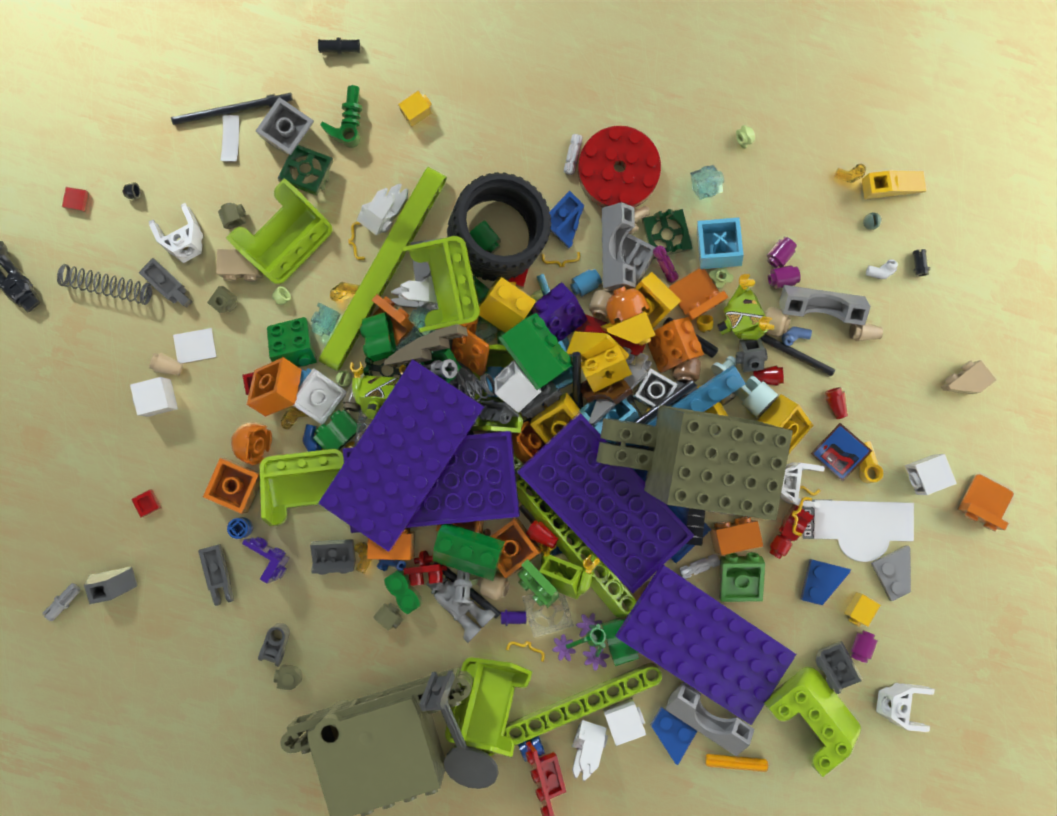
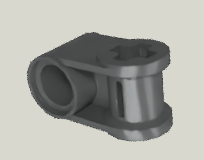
M278 623L268 630L258 656L259 661L266 660L275 663L277 667L280 666L290 635L287 625ZM274 630L281 631L282 639L275 637Z

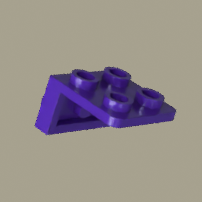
M562 282L535 302L530 310L532 314L537 313L544 320L546 327L557 338L558 342L564 340L587 321V317L577 298Z
M258 536L257 538L252 537L243 540V545L270 560L260 578L261 581L270 583L284 576L287 570L285 566L290 559L285 556L286 552L278 547L271 548L267 545L268 541Z

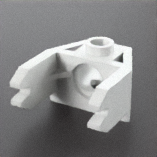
M397 184L391 187L388 194L387 188L378 191L372 202L362 205L357 221L375 235L383 232L386 233L408 199V189L406 188L400 192L402 184Z
M183 203L181 208L188 221L186 226L167 236H164L154 219L149 221V226L156 241L168 253L185 263L202 254L201 241L203 233L192 210L186 203Z
M431 276L421 282L407 281L391 291V294L398 296V298L391 299L396 306L427 308L430 311L438 309Z
M796 462L787 464L780 498L788 504L799 505L801 501L799 491L802 470L824 472L825 466ZM804 501L803 506L820 508V503Z
M895 683L891 687L879 690L876 712L887 718L891 723L906 730L929 732L930 726L924 723L909 721L913 693L933 695L935 689L922 685ZM889 701H891V708L888 706Z
M584 720L578 725L572 747L577 749L572 768L574 778L577 779L580 772H582V781H585L599 767L602 751L608 739L606 727Z

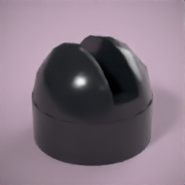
M136 182L125 184L122 190L123 195L127 199H139L141 196L139 185Z

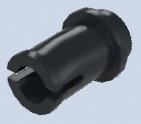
M921 249V252L919 250L913 251L915 264L913 272L918 277L926 276L930 271L927 263L926 249Z

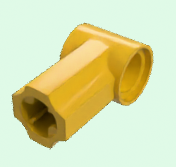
M868 441L864 444L872 452L858 466L860 470L859 477L867 484L880 481L884 474L882 467L878 465L871 442ZM869 468L873 469L875 472V477L873 479L869 478L867 475V471Z

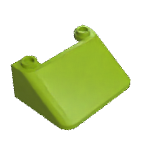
M451 236L401 247L402 252H410V256L415 262H429L438 309L427 313L425 316V326L419 328V332L470 323L479 317L480 309L467 247L461 237Z
M328 449L264 458L260 463L262 520L269 526H278L285 522L287 508L319 505V501L344 464L342 452L337 449Z
M473 657L467 658L462 665L461 671L469 672L473 678L471 692L467 698L461 701L460 705L451 707L465 743L468 747L512 757L514 741L504 736L515 687H527L532 671L510 662ZM446 726L445 737L447 741L455 743L448 726Z

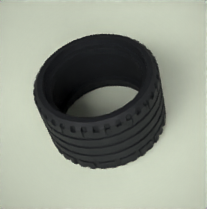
M505 172L488 173L486 176L482 175L471 181V184H468L460 193L448 221L447 237L459 236L465 241L471 271L475 277H481L483 280L495 281L497 277L510 280L512 277L515 278L524 273L545 247L551 232L549 230L551 228V214H549V207L546 204V200L543 199L541 192H538L537 188L532 186L529 181H525L522 177H517L515 174L510 175ZM486 201H498L512 206L521 214L527 224L529 232L527 248L522 252L508 256L494 255L485 251L477 245L470 235L466 221L467 212L475 205Z

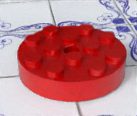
M611 126L595 133L584 145L578 163V178L584 193L592 202L602 208L621 202L634 208L641 205L653 193L661 173V160L654 143L643 132L628 126ZM619 162H621L620 166L624 168L623 172H617L614 169L615 166L619 165Z

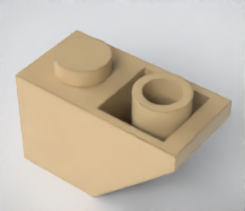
M217 249V275L221 276L223 280L236 281V278H244L245 281H257V278H263V273L237 249Z
M971 360L961 367L962 371L957 375L954 373L946 378V384L941 388L943 391L976 394L985 390L996 381V378L981 360L975 362Z

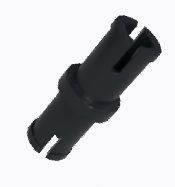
M341 37L327 40L318 39L319 53L337 52V54H342V52L360 53V39H341Z

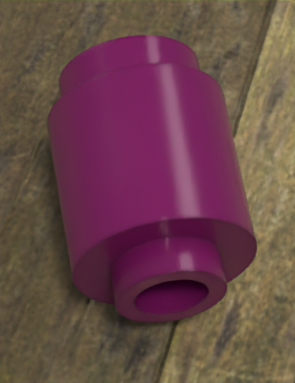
M788 237L779 239L767 254L768 263L775 268L784 267L796 252V243Z
M792 265L771 269L770 274H768L769 285L773 286L774 289L783 288L784 285L795 286L801 280L799 268Z
M864 630L862 634L857 632L851 648V657L868 663V660L872 659L878 640L874 639L875 635Z

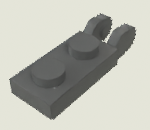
M221 544L200 549L198 552L208 591L210 590L214 605L221 604V597L217 589L223 587L227 602L234 601Z

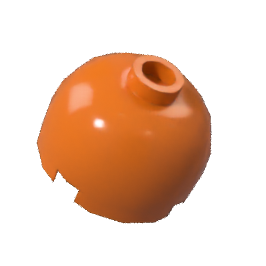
M625 286L613 290L614 295L606 303V313L610 324H614V319L616 318L620 319L621 322L642 313L641 308L643 307L646 310L649 309L646 298L639 290L634 288L626 289Z
M529 421L523 423L521 433H512L513 453L522 463H526L546 444L530 425Z
M255 422L241 425L231 438L234 455L239 460L250 465L261 463L264 459L262 456L265 450L269 452L271 447V430H268L266 425Z

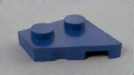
M568 191L549 211V214H551V228L549 230L568 249L573 244L580 215L584 208V204L571 191Z
M810 559L800 600L823 605L848 576L851 569Z
M660 707L650 725L674 763L678 765L695 737L697 730L665 710V708Z

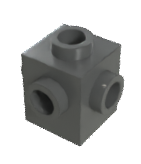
M761 338L758 340H739V352H736L737 364L741 365L743 372L764 370V361H767L768 356Z

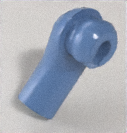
M795 326L787 330L786 334H783L782 342L786 346H791L798 338L810 340L812 330Z

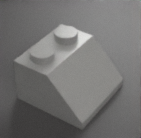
M279 97L256 129V132L263 140L278 150L291 155L314 120Z

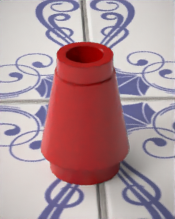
M776 365L764 368V370L753 371V376L761 383L764 381L768 385L775 386L784 384L783 367Z
M841 387L826 391L825 400L835 418L842 419L847 417L845 391H842Z
M535 520L526 532L530 536L529 539L551 549L555 547L559 540L542 521L538 522Z

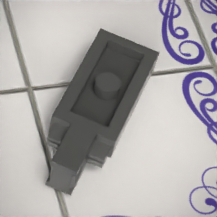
M152 258L139 272L141 276L172 303L175 304L178 301L186 308L192 303L184 294L187 291L184 285L156 259Z

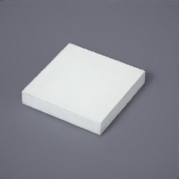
M313 368L298 388L297 400L293 406L322 425L338 406L347 391Z

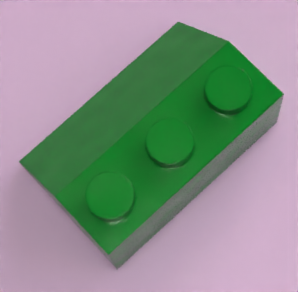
M537 313L527 317L499 337V340L536 390L556 379L573 366L569 354L563 350L557 338L549 331L544 320Z
M443 524L438 531L434 545L433 562L493 581L505 541L452 524Z

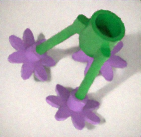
M594 613L590 615L589 619L586 615L582 614L581 618L584 623L576 624L578 628L582 629L579 636H585L584 638L574 642L572 639L566 642L564 634L561 635V641L558 638H554L557 646L552 651L559 652V661L564 657L567 661H571L570 653H576L572 647L587 642L590 645V652H583V655L588 657L584 664L590 665L593 663L594 671L598 669V665L607 667L604 659L609 658L610 655L602 653L603 648L606 647L604 643L606 634L601 629L602 621H594Z

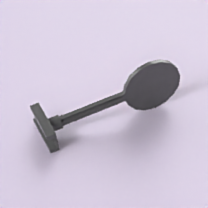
M448 671L446 676L439 677L436 672H432L419 705L422 711L441 710L457 747L449 751L445 757L444 768L446 773L455 782L468 788L481 789L491 786L498 777V765L484 751L466 745L448 704V695L455 679L453 671Z

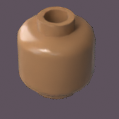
M695 358L673 368V377L680 382L687 383L691 379L696 382L700 377V360Z

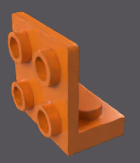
M699 268L669 286V289L681 300L678 305L684 315L689 317L690 322L728 298L725 291H718L705 269Z

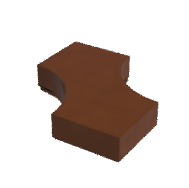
M624 379L595 393L587 380L581 383V394L588 403L598 399H608L618 404L633 394L632 389Z

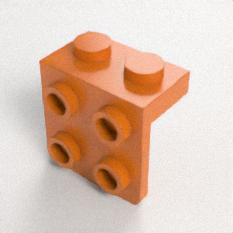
M376 294L372 301L379 308L373 316L386 312L391 317L396 346H398L414 327V324L407 319L410 315L401 308L396 310L393 307L395 303L387 296L383 299Z
M689 317L672 320L654 330L655 336L651 337V341L647 343L660 373L666 372L685 361L704 355Z
M477 318L473 322L460 324L467 327L468 336L453 339L451 351L456 360L481 376L486 370L490 347L488 343L475 335Z
M977 474L974 476L958 510L965 513L966 518L984 523L983 526L994 532L997 529L1006 530L1009 523L1004 521L1002 517L1014 493L989 478Z

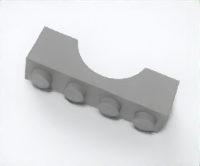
M621 202L602 208L603 288L611 291L623 286L626 289L636 288L635 267L628 265L622 256L623 241L626 235L635 227L634 207Z
M788 285L783 286L779 301L783 314L804 317L807 313L819 312L837 317L844 323L865 325L871 307L865 296Z
M683 682L671 693L665 710L733 755L738 756L750 745L755 729L737 717L724 719L712 715L703 707L700 700L701 693Z

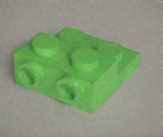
M749 552L746 556H738L736 553L720 556L721 602L763 601L765 576L763 557L755 552Z
M527 559L522 564L523 569L517 574L520 579L518 583L525 591L530 589L534 593L532 598L540 607L544 604L548 608L560 597L558 591Z

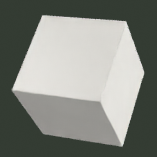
M515 360L494 378L495 394L518 413L541 392V389H535Z
M649 369L647 375L642 379L635 391L633 398L641 404L653 408L671 395L678 384Z
M158 377L130 385L133 403L138 416L150 417L178 409L171 379Z
M934 454L905 465L916 495H929L957 484L945 454Z
M633 698L603 708L616 746L646 735L643 724H645L640 708H636Z

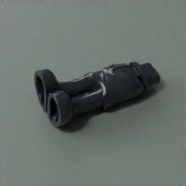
M0 241V265L8 273L6 278L0 270V289L18 307H23L27 313L31 312L40 304V301L36 298L37 293L34 291L31 281L26 276H23L20 270L14 266L8 256L7 246L3 241Z

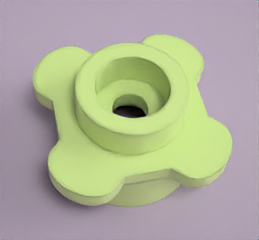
M746 125L741 126V129L736 131L737 141L743 149L755 141L753 129Z
M727 267L718 268L709 273V277L719 289L723 288L727 282L731 283L734 279L733 275L727 271Z

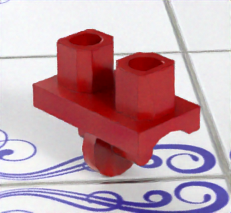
M425 550L419 553V557L414 558V564H420L419 567L403 569L404 575L409 574L410 585L415 586L424 585L423 573H428L429 584L442 583L443 571L447 570V566L442 564L430 565V562H433V556H429V553Z

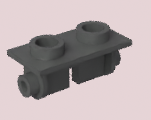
M553 380L540 388L541 392L521 410L522 415L526 416L527 419L534 418L545 410L541 405L543 402L549 407L560 399L562 393L555 387Z
M494 400L480 401L485 407L479 415L482 421L507 424L512 416H520L505 401L503 403Z

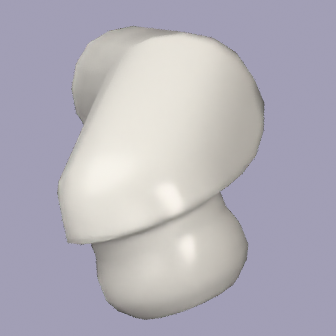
M891 259L880 268L869 265L866 275L887 279L896 272L898 264L895 260Z

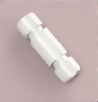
M572 135L566 158L567 163L564 166V173L573 175L575 172V164H577L583 139L581 135Z
M716 554L708 556V559L703 558L690 563L689 567L687 565L680 567V574L684 579L692 577L691 574L697 575L709 570L711 566L713 568L720 565L719 557Z

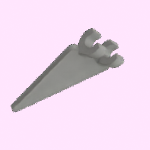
M623 347L629 354L626 362L632 375L624 378V380L633 389L647 375V370L652 363L647 360L649 358L648 355L640 353L635 365H632L631 363L635 356L630 354L631 349ZM598 399L589 423L592 426L596 425L616 404L608 399Z

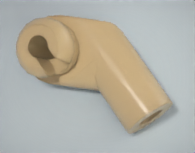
M647 206L634 211L635 227L629 234H633L638 230L636 223L640 219L650 215V210Z

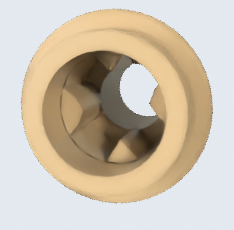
M865 323V325L851 324L849 335L855 341L881 339L883 329L869 323Z
M154 353L149 368L157 373L179 376L183 364L163 353Z

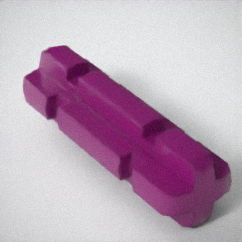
M659 245L653 249V254L657 258L663 273H665L667 281L673 283L679 278V275L669 256L666 255L665 248Z

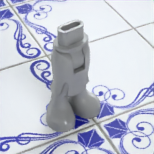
M447 577L443 578L442 583L429 584V581L426 583L432 590L431 594H434L437 602L453 616L455 621L457 620L464 628L463 638L467 643L481 630L466 615L467 612L476 619L482 628L496 615L491 610H482L471 599H469L471 606L460 607L452 605V601L455 600V587H453V582L448 580Z

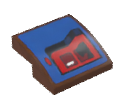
M839 423L810 454L843 482L872 450L844 425Z

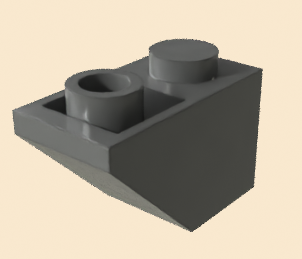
M132 566L91 574L84 584L89 604L112 600L137 587Z

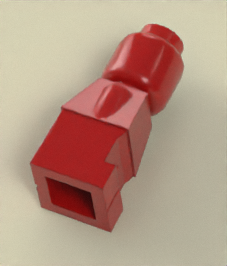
M794 504L782 520L781 527L779 528L781 535H776L770 545L771 551L769 553L778 559L786 556L793 545L791 541H797L800 537L792 531L795 521L792 513L793 510L797 511L799 506ZM801 509L796 514L798 517L796 532L803 534L814 516Z

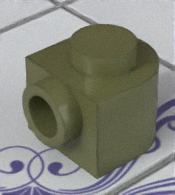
M226 203L218 211L225 229L235 228L246 223L244 218L246 211L242 204Z
M218 286L207 303L219 313L231 312L237 305V297L226 287Z
M384 603L374 615V619L388 631L393 627L396 629L404 620L398 613L400 610L392 603L388 605Z
M283 664L279 670L275 671L274 683H277V689L292 690L300 684L303 675L298 667Z

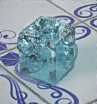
M714 165L704 166L690 173L693 191L700 200L723 192L722 183H724V176Z

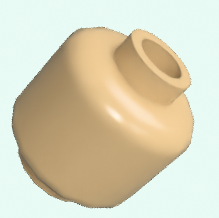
M604 288L594 292L589 305V310L593 317L600 320L608 319L606 303L614 295L613 291Z
M769 307L764 313L766 317L772 318L769 324L774 325V329L768 330L766 333L774 336H781L782 333L786 334L791 318L788 317L789 315L783 314L781 309Z
M496 571L493 581L479 577L477 585L480 586V593L483 596L499 600L507 595L510 582L502 573Z

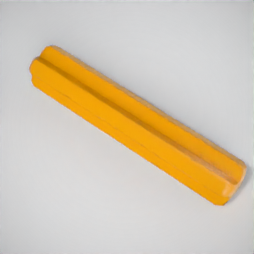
M707 754L705 757L707 767L768 771V761L766 759Z

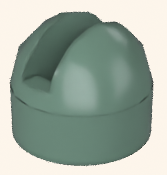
M869 213L863 220L864 226L869 230L878 228L882 222V218L878 213Z

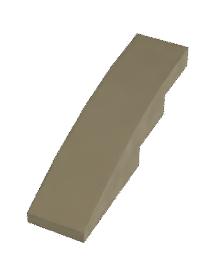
M456 324L419 337L384 361V365L396 368L401 365H409L412 359L418 363L431 361V352L450 348V339L468 336L467 327Z

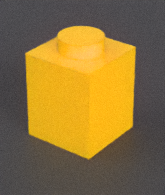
M419 90L398 104L401 113L411 127L432 114L430 109L432 103L426 95L422 96Z
M856 592L844 614L849 616L848 621L860 627L863 624L869 627L881 605L867 596Z

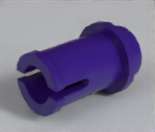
M505 609V612H501V624H505V626H508V624L527 623L526 611L507 612V609Z

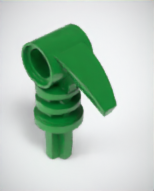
M350 85L347 88V99L345 103H342V109L345 112L342 113L344 119L341 120V127L335 128L323 121L320 124L332 139L343 143L349 148L356 147L360 142V135L356 127L360 126L358 120L361 115L358 113L362 111V106L358 104L360 88L355 85ZM347 133H354L353 138L345 139Z

